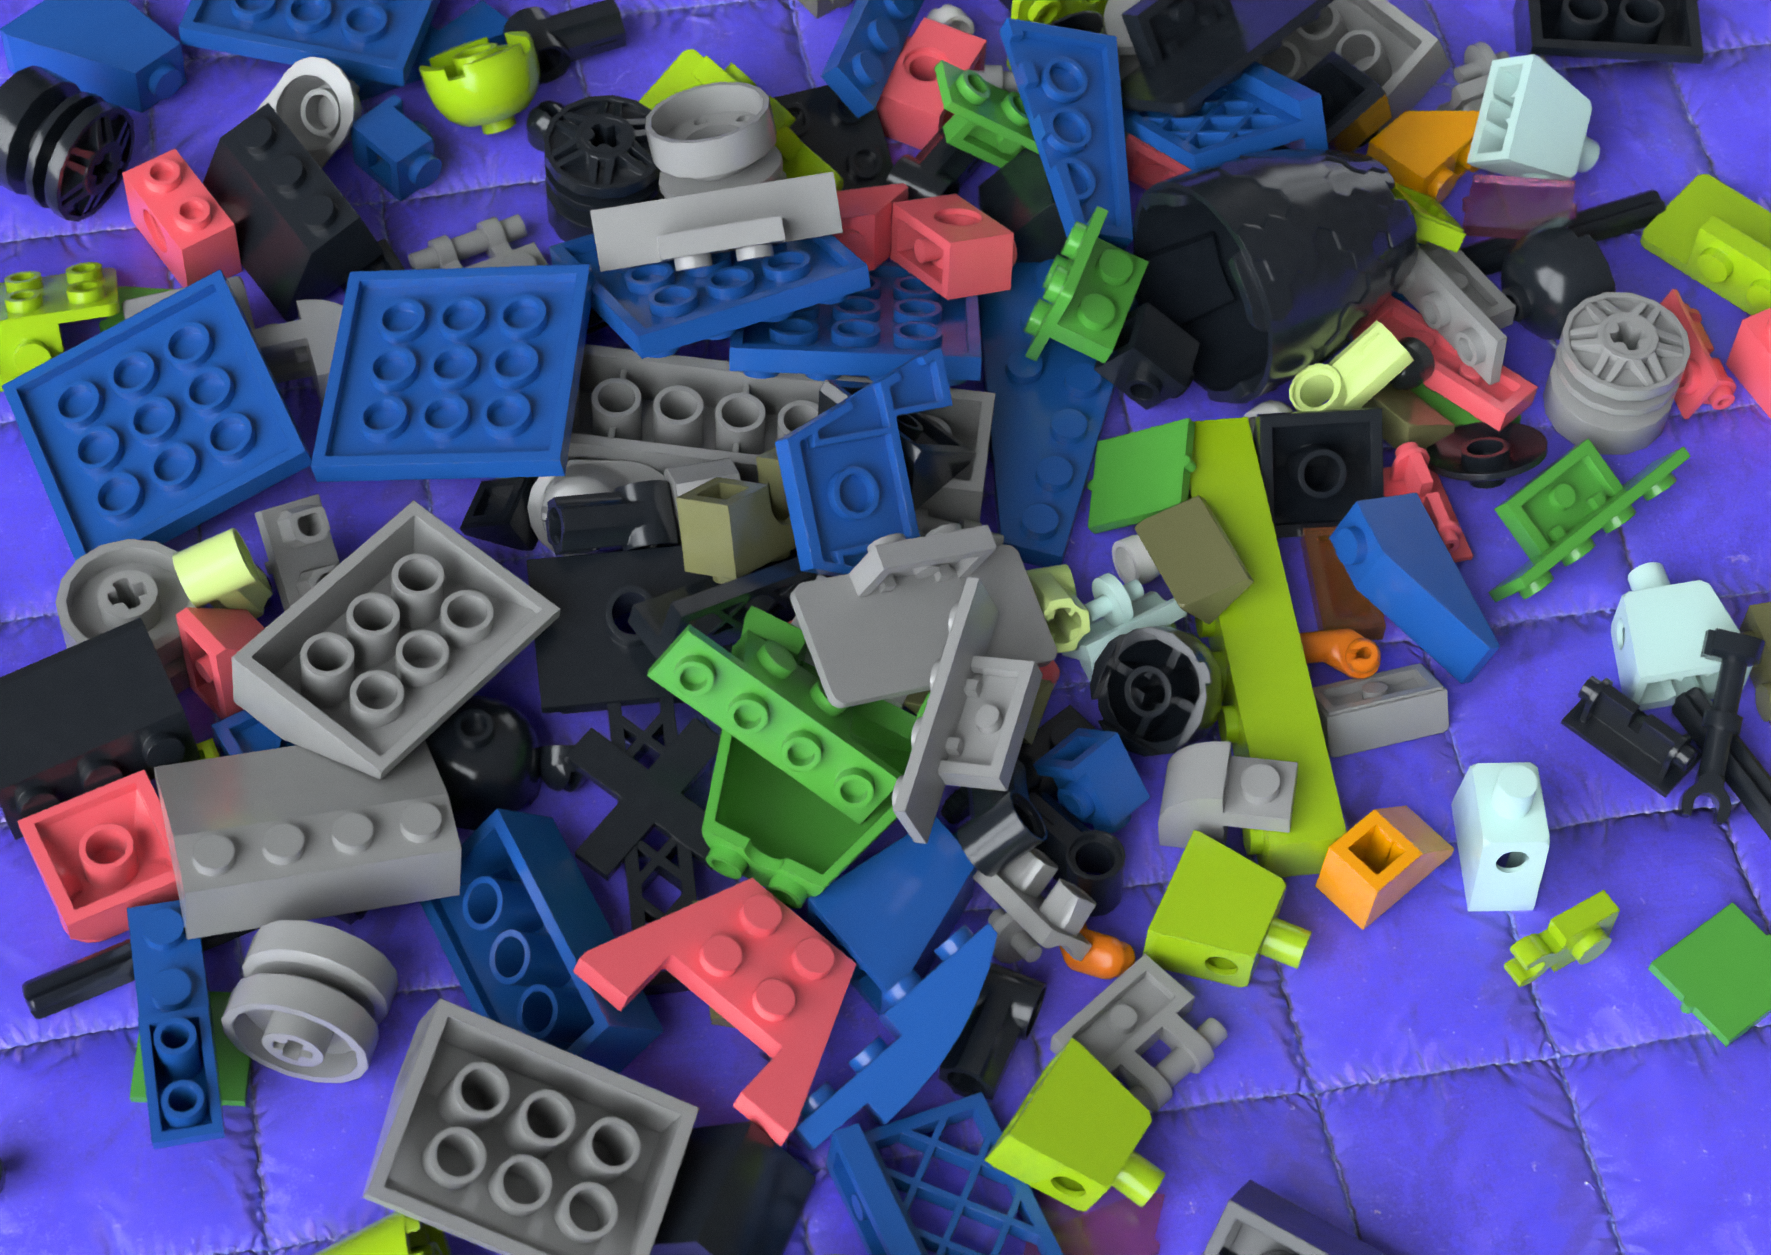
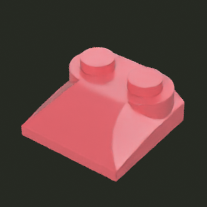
M145 770L17 821L57 909L61 925L71 940L87 943L107 940L129 930L127 908L179 900L160 800Z

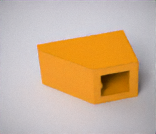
M1404 111L1369 141L1366 155L1373 157L1388 168V172L1396 183L1431 196L1441 203L1450 194L1456 181L1468 170L1474 173L1480 169L1467 163L1480 111Z
M1407 805L1374 809L1329 846L1315 887L1356 925L1364 930L1452 855L1454 848Z

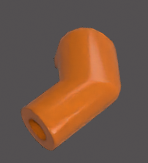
M1344 628L1299 633L1307 664L1324 662L1346 676L1356 679L1371 677L1380 666L1381 652L1379 646L1374 641L1365 638L1352 629Z
M1086 922L1079 932L1093 946L1082 961L1074 959L1059 946L1063 960L1070 969L1100 979L1118 978L1136 960L1135 951L1130 944L1120 941L1114 936L1089 930Z

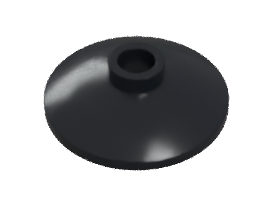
M1484 422L1457 426L1454 428L1453 433L1425 448L1430 456L1428 468L1431 471L1444 477L1469 481L1473 487L1483 489L1498 487L1505 483L1506 478L1536 467L1545 459L1548 453L1547 439L1540 431L1530 426L1510 422L1500 432Z

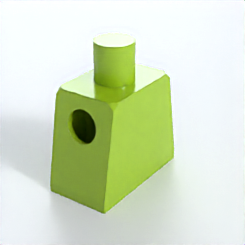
M1193 830L1148 928L1143 955L1149 956L1163 970L1241 988L1249 985L1262 955L1299 969L1308 948L1312 931L1278 918L1287 887L1282 878L1204 833Z
M1071 1038L1047 1064L985 1158V1161L993 1167L1077 1211H1087L1111 1186L1138 1206L1143 1207L1155 1193L1166 1175L1164 1171L1134 1150L1152 1122L1150 1111L1074 1038Z

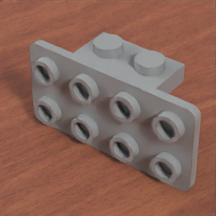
M951 523L935 528L925 536L906 539L902 533L884 536L867 547L868 553L849 574L802 582L796 586L790 595L793 609L826 697L830 704L837 708H845L930 690V674L933 664L937 659L942 658L949 636V614L954 603L960 601L967 577L980 578L1000 612L986 657L1035 661L1038 667L1047 666L1057 656L1056 645L1019 552L1011 545L996 546L988 525L962 529L960 524Z

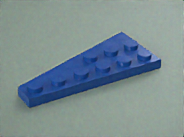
M1054 259L1043 262H1016L1012 267L1011 290L978 295L984 391L995 393L990 456L994 472L998 534L1004 535L1003 545H1011L1016 548L1023 563L1039 567L1063 564L1096 454L1097 441L1100 440L1116 387L1094 370L1096 359L1051 338L1047 341L1036 361L1025 357L1033 336L1024 332V328L1037 300L1040 298L1048 302L1042 298L1045 291L1042 285ZM1135 297L1129 312L1138 308Z

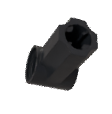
M603 0L554 15H550L549 12L540 7L524 8L512 15L505 23L503 35L513 31H527L531 35L540 68L539 84L549 83L558 79L567 71L572 61L626 46V31L623 26L621 12L614 0Z
M942 127L916 157L907 154L897 161L889 173L885 185L906 184L908 186V200L949 194L959 195L960 187L984 160L946 143Z
M667 480L630 483L615 488L613 492L553 497L547 502L546 531L548 543L554 548L555 555L679 546L670 482Z
M1018 759L1007 791L967 787L970 820L958 827L957 836L970 862L985 876L993 877L1047 840L1046 826L1034 805L1029 801L1025 766Z
M1032 791L1028 795L1029 801L1040 814L1048 833L1047 840L1035 847V849L1045 853L1058 865V870L1052 878L1057 882L1059 879H1063L1073 883L1087 893L1097 903L1090 914L1091 917L1102 916L1113 911L1120 903L1123 893L1126 856L1123 845L1115 836L1108 832L1088 829L1045 791L1039 794ZM1086 872H1098V873H1102V874H1101V875H1091V874H1087Z
M991 962L977 1003L960 1036L944 1058L939 1069L938 1079L951 1087L953 1093L962 1097L982 1092L986 1099L993 1100L1019 1040H1027L1033 1029L1045 997L1047 983Z

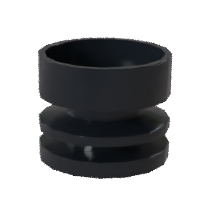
M32 65L17 71L0 87V185L16 194L29 195L35 204L43 208H50L54 214L65 220L79 222L94 215L113 195L123 179L122 173L127 170L135 141L133 119L124 108L105 102L102 97L94 93L81 92L75 83L46 68Z
M615 95L589 96L566 105L551 118L543 136L548 221L560 239L566 242L593 234L591 210L665 198L660 192L659 187L661 171L653 163L645 130L646 116L652 111L651 109L636 100Z

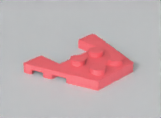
M750 878L586 951L579 958L573 972L619 1011L662 969H666L772 1058L739 1094L733 1107L757 1125L778 1145L782 1146L796 1127L856 963L760 883Z

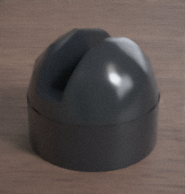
M550 100L544 101L529 112L526 122L527 139L535 149L544 152V133L551 118L565 107L561 103Z
M1404 337L1399 342L1414 361L1390 381L1393 388L1397 390H1409L1418 387L1431 377L1435 367L1434 357L1425 343L1417 338Z
M575 745L539 747L540 777L548 788L558 792L562 789L573 792L587 781L588 778L565 762V756Z

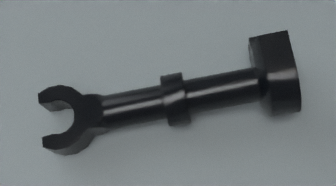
M1718 628L1715 630L1708 629L1705 632L1700 657L1721 662L1712 709L1704 710L1701 724L1703 728L1707 729L1699 771L1694 785L1686 789L1679 798L1678 811L1681 817L1688 818L1691 816L1695 798L1700 795L1710 797L1714 801L1715 813L1713 815V824L1722 825L1730 816L1732 806L1730 797L1724 789V776L1733 734L1738 735L1741 731L1743 717L1737 715L1746 670L1747 667L1762 662L1766 643L1762 639Z

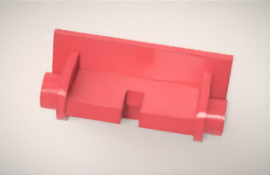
M1672 289L1660 304L1674 313L1687 331L1691 351L1674 400L1683 419H1689L1702 404H1711L1715 410L1725 409L1735 401L1733 393L1736 390V384L1732 378L1728 377L1720 359L1710 356L1714 347L1701 323L1702 317L1699 311L1690 308L1688 304L1683 302L1678 290Z
M1407 442L1400 445L1395 450L1396 458L1393 461V465L1383 468L1384 497L1417 493L1454 562L1471 560L1473 554L1437 473L1428 468L1430 462L1428 451L1424 448H1419L1416 442Z

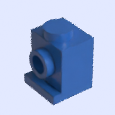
M395 94L353 122L350 130L354 164L400 202L417 190L430 186L440 175L442 162L434 155L435 142L431 133L422 123L418 121L412 122L404 115L402 100Z
M1077 728L1033 764L1038 775L1053 777L1059 789L1057 797L1060 804L1080 822L1092 824L1094 830L1112 834L1122 829L1130 822L1132 818L1131 813L1150 798L1117 732Z

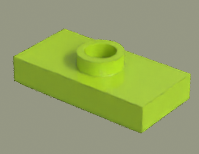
M1395 182V187L1391 189V192L1395 199L1407 201L1417 226V242L1421 244L1430 242L1457 253L1466 236L1464 229L1435 198Z

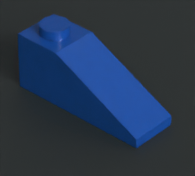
M1410 493L1356 501L1329 537L1338 559L1343 563L1355 588L1461 684L1471 682L1497 652L1500 645L1418 494Z

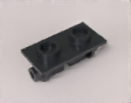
M1591 676L1578 693V697L1581 700L1562 719L1561 724L1666 798L1701 760L1702 753L1691 745V736L1688 734L1682 736L1654 715L1650 714L1648 716L1639 709L1640 705L1615 689L1610 679L1605 678L1600 681L1596 677Z

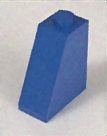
M44 0L0 28L8 69L14 74L32 65L43 67L75 83L81 92L94 93L102 97L105 102L137 112H145L161 100L171 97L179 88L187 84L181 43L128 0Z
M935 817L927 844L915 843L910 835L907 834L832 882L820 895L808 898L807 923L856 963L850 983L878 1016L890 1007L882 996L913 969L922 979L927 974L937 957L934 950L948 939L973 897L975 880L972 877L976 873V867L964 853L959 843L957 832L951 834L943 823Z

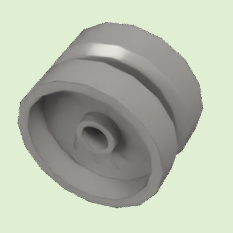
M125 539L100 545L78 558L61 579L55 601L66 647L70 648L137 618H141L176 695L190 687L175 614L186 607H197L188 598L176 573L172 556L178 551L156 541Z
M278 920L262 925L254 935L243 962L244 978L233 989L221 1021L224 1034L238 1050L259 1064L287 1076L318 1083H344L359 1079L369 1068L379 1040L377 1025L388 1015L398 988L397 970L384 954L370 944L335 927L306 920Z

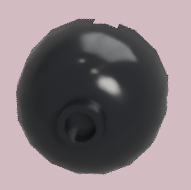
M1553 217L1521 236L1505 255L1502 266V293L1516 306L1514 321L1519 322L1524 328L1542 339L1560 340L1569 312L1584 299L1605 292H1616L1609 264L1596 241L1588 233L1578 238L1571 230L1566 228L1575 222L1564 217Z
M1164 625L1133 629L1129 633L1119 635L1109 641L1095 661L1090 682L1091 700H1098V708L1103 717V720H1098L1102 730L1117 732L1127 751L1144 757L1176 753L1178 750L1192 745L1205 737L1219 718L1224 697L1221 669L1211 650L1193 634Z
M479 695L472 696L425 739L448 793L456 827L476 830L497 808L517 811L523 808L528 800L531 805L538 797L542 784L538 736L523 713L497 698Z

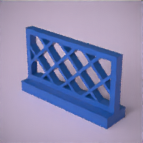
M1256 61L1243 70L1244 74L1240 79L1229 85L1221 86L1204 99V105L1201 109L1190 115L1174 117L1170 113L1154 111L1134 112L1129 108H1123L1124 131L1191 170L1233 160L1243 154L1262 152L1281 145H1285L1290 149L1328 150L1321 94Z
M982 1092L865 1132L862 1131L859 1123L833 1131L826 1167L868 1255H928L926 1249L936 1253V1255H984L951 1241L961 1216L1000 1231L990 1255H1000L1008 1234L1036 1245L1041 1255H1064L1029 1185L985 1161L988 1152L991 1151L1001 1136L1002 1131ZM973 1118L984 1140L978 1156L941 1142L940 1139L945 1127ZM931 1131H934L932 1137L923 1135ZM901 1143L923 1152L924 1156L913 1178L886 1167L878 1150ZM933 1157L970 1171L961 1196L923 1182ZM979 1175L1007 1186L1013 1198L1007 1215L968 1200ZM898 1190L907 1193L904 1202L902 1201L898 1193ZM915 1197L953 1212L943 1238L914 1226L909 1211ZM1018 1210L1024 1222L1015 1219Z

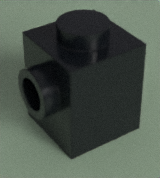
M1147 302L1127 314L1111 355L1105 364L1097 360L1094 370L1125 393L1131 400L1138 403L1145 410H1148L1168 398L1174 399L1179 397L1188 389L1194 379L1195 372L1193 366L1200 343Z

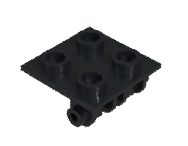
M829 85L773 97L795 117L796 121L791 125L790 129L809 149L842 177L844 182L842 190L885 185L887 177L894 166L876 107L857 118Z

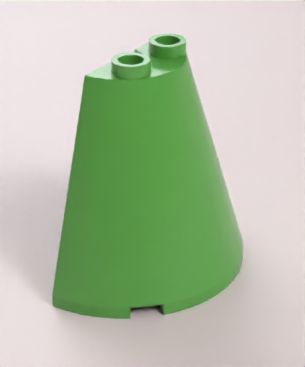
M751 605L745 615L741 637L749 629L765 641L771 640L781 644L792 654L798 665L820 679L816 667L804 662L807 643L802 630ZM930 692L926 696L917 716L884 700L853 706L850 738L904 775L912 751V729L915 721L919 717H923ZM722 729L702 826L703 838L710 848L706 862L715 871L726 877L740 879L743 875L748 879L753 878L766 887L770 893L787 907L801 908L806 898L820 895L897 819L893 812V791L859 825Z

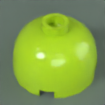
M527 31L504 33L507 44L499 46L496 43H489L488 37L473 40L433 56L429 59L431 67L421 65L419 70L433 105L450 122L462 127L481 125L483 134L498 133L516 125L514 115L529 106L538 91L540 80L538 56L531 35Z

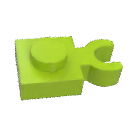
M1604 890L1552 918L1546 930L1539 934H1530L1514 943L1510 951L1515 958L1506 962L1503 966L1516 984L1522 987L1536 980L1548 968L1556 972L1575 960L1581 965L1591 962L1600 956L1611 944L1612 939L1609 936L1620 909Z

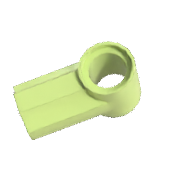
M1376 320L1328 364L1317 363L1309 365L1299 372L1291 382L1289 399L1298 412L1362 408L1364 404L1414 360L1395 336L1381 322Z
M235 528L226 530L173 554V564L180 583L195 607L199 608L210 603L214 608L247 609L255 619L264 615V606L273 595L266 575L254 564L244 540Z
M1061 564L1026 570L1056 645L1057 653L1076 650L1081 638L1090 632L1088 609L1077 598L1075 583L1069 566Z

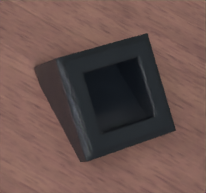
M517 477L481 481L460 527L463 534L517 550L532 551L539 540L531 528L527 509L531 488L535 484L533 478Z

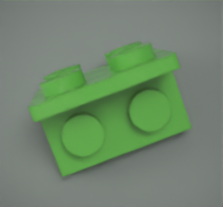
M1097 205L1087 225L1077 220L1073 225L1061 251V254L1067 256L1068 259L1057 254L1042 285L1045 288L1042 298L1048 302L1039 298L1025 325L1024 332L1033 336L1025 357L1036 361L1049 338L1104 364L1111 355L1148 261L1098 238L1108 210Z

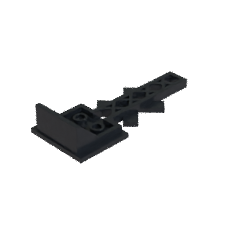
M682 546L527 560L529 586L560 608V617L534 639L542 714L553 712L569 714L607 710L611 741L591 727L565 756L566 763L617 800V805L575 851V857L607 881L624 863L632 931L646 925L645 921L651 923L693 904V901H697L692 856L713 870L706 862L710 848L702 835L705 811L685 797V793L717 757L721 736L696 718H693L677 736L674 704L685 702L647 676L649 668L657 659L637 634H626L619 630L614 623L621 615L631 613L634 604L712 577L685 572ZM732 643L722 646L728 652H732ZM659 703L660 714L644 731L622 716L621 706ZM662 734L664 746L657 741ZM625 740L632 744L627 750ZM645 754L655 761L649 769L638 762ZM654 828L669 838L658 852L643 841ZM676 855L678 867L671 862ZM638 859L646 865L641 872ZM658 875L681 891V896L665 914L642 897V893ZM660 971L642 989L645 995L691 991L668 971Z

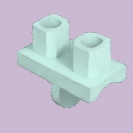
M1110 573L1103 574L1092 582L1094 600L1084 604L1089 611L1090 632L1081 638L1076 650L1063 652L1062 655L1079 660L1081 667L1091 682L1095 661L1109 641L1137 628L1164 625L1177 629L1175 621L1187 616V612L1179 607L1174 598L1166 601L1154 591L1144 594V589L1137 579L1122 585L1114 575Z

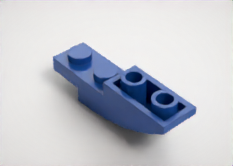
M179 900L127 908L139 1017L137 1018L153 1149L225 1138L218 1058L202 937L187 940Z
M989 923L974 934L966 924L963 925L934 950L942 960L938 966L923 979L914 969L911 970L882 996L890 1007L878 1019L895 1039L887 1045L878 1036L848 1062L856 1072L836 1091L826 1081L806 1098L800 1113L804 1119L796 1125L793 1132L809 1151L818 1147L833 1131H836L862 1107L879 1126L887 1124L919 1092L938 1069L960 1036L977 1003L989 971L998 935Z

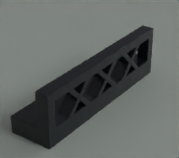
M794 548L790 551L791 555L788 558L769 562L754 570L751 574L724 584L716 583L713 581V577H709L634 604L628 623L657 660L689 624L722 647L741 638L745 615L751 605L785 622L792 621L796 614L790 600L791 592L798 584L815 580L818 574L800 570L797 550Z

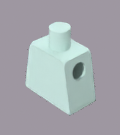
M1535 54L1492 60L1467 163L1477 168L1530 183L1571 180L1577 171L1580 173L1587 172L1595 165L1600 154L1599 144L1586 136L1592 112L1590 100Z
M1650 562L1636 567L1628 575V582L1632 591L1621 596L1611 624V637L1622 693L1640 705L1639 709L1641 711L1673 706L1675 699L1681 693L1687 692L1694 687L1701 688L1710 699H1714L1721 662L1700 657L1705 632L1708 629L1715 630L1716 628L1737 633L1741 632L1709 583L1697 580L1671 585L1661 563ZM1753 666L1747 667L1743 688Z
M1531 762L1477 763L1471 765L1451 804L1468 912L1533 910L1550 847V835L1538 767ZM1510 852L1505 868L1497 865L1498 858Z

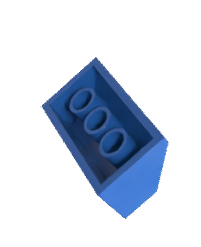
M497 808L461 845L460 894L420 901V904L474 1013L606 1069L620 1073L664 1030L643 990L619 1011L573 972L579 958L586 951L615 939V936L553 818Z

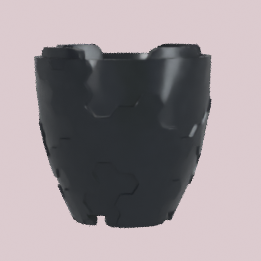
M1284 149L1243 154L1233 160L1193 169L1160 181L1143 193L1135 212L1133 250L1134 255L1148 261V265L1136 292L1135 299L1138 307L1149 302L1200 343L1193 366L1195 372L1193 380L1207 391L1209 400L1247 403L1265 393L1276 390L1279 386L1292 380L1307 366L1324 363L1350 341L1349 338L1385 303L1394 291L1399 290L1411 273L1418 258L1419 246L1417 245L1415 218L1407 201L1395 199L1391 192V189L1395 187V181L1388 172V168L1373 157L1360 153L1323 149Z

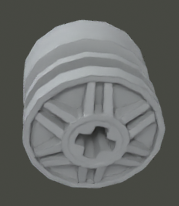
M717 82L695 86L675 93L658 103L646 116L645 130L653 163L661 171L659 187L660 192L665 196L664 199L787 179L786 173L783 171L782 153L775 146L777 131L770 99L760 87L744 82Z
M1605 292L1584 299L1568 314L1543 392L1545 414L1556 431L1574 445L1589 438L1599 454L1626 455L1647 448L1663 432L1691 351L1687 331L1674 313L1657 301L1634 293Z

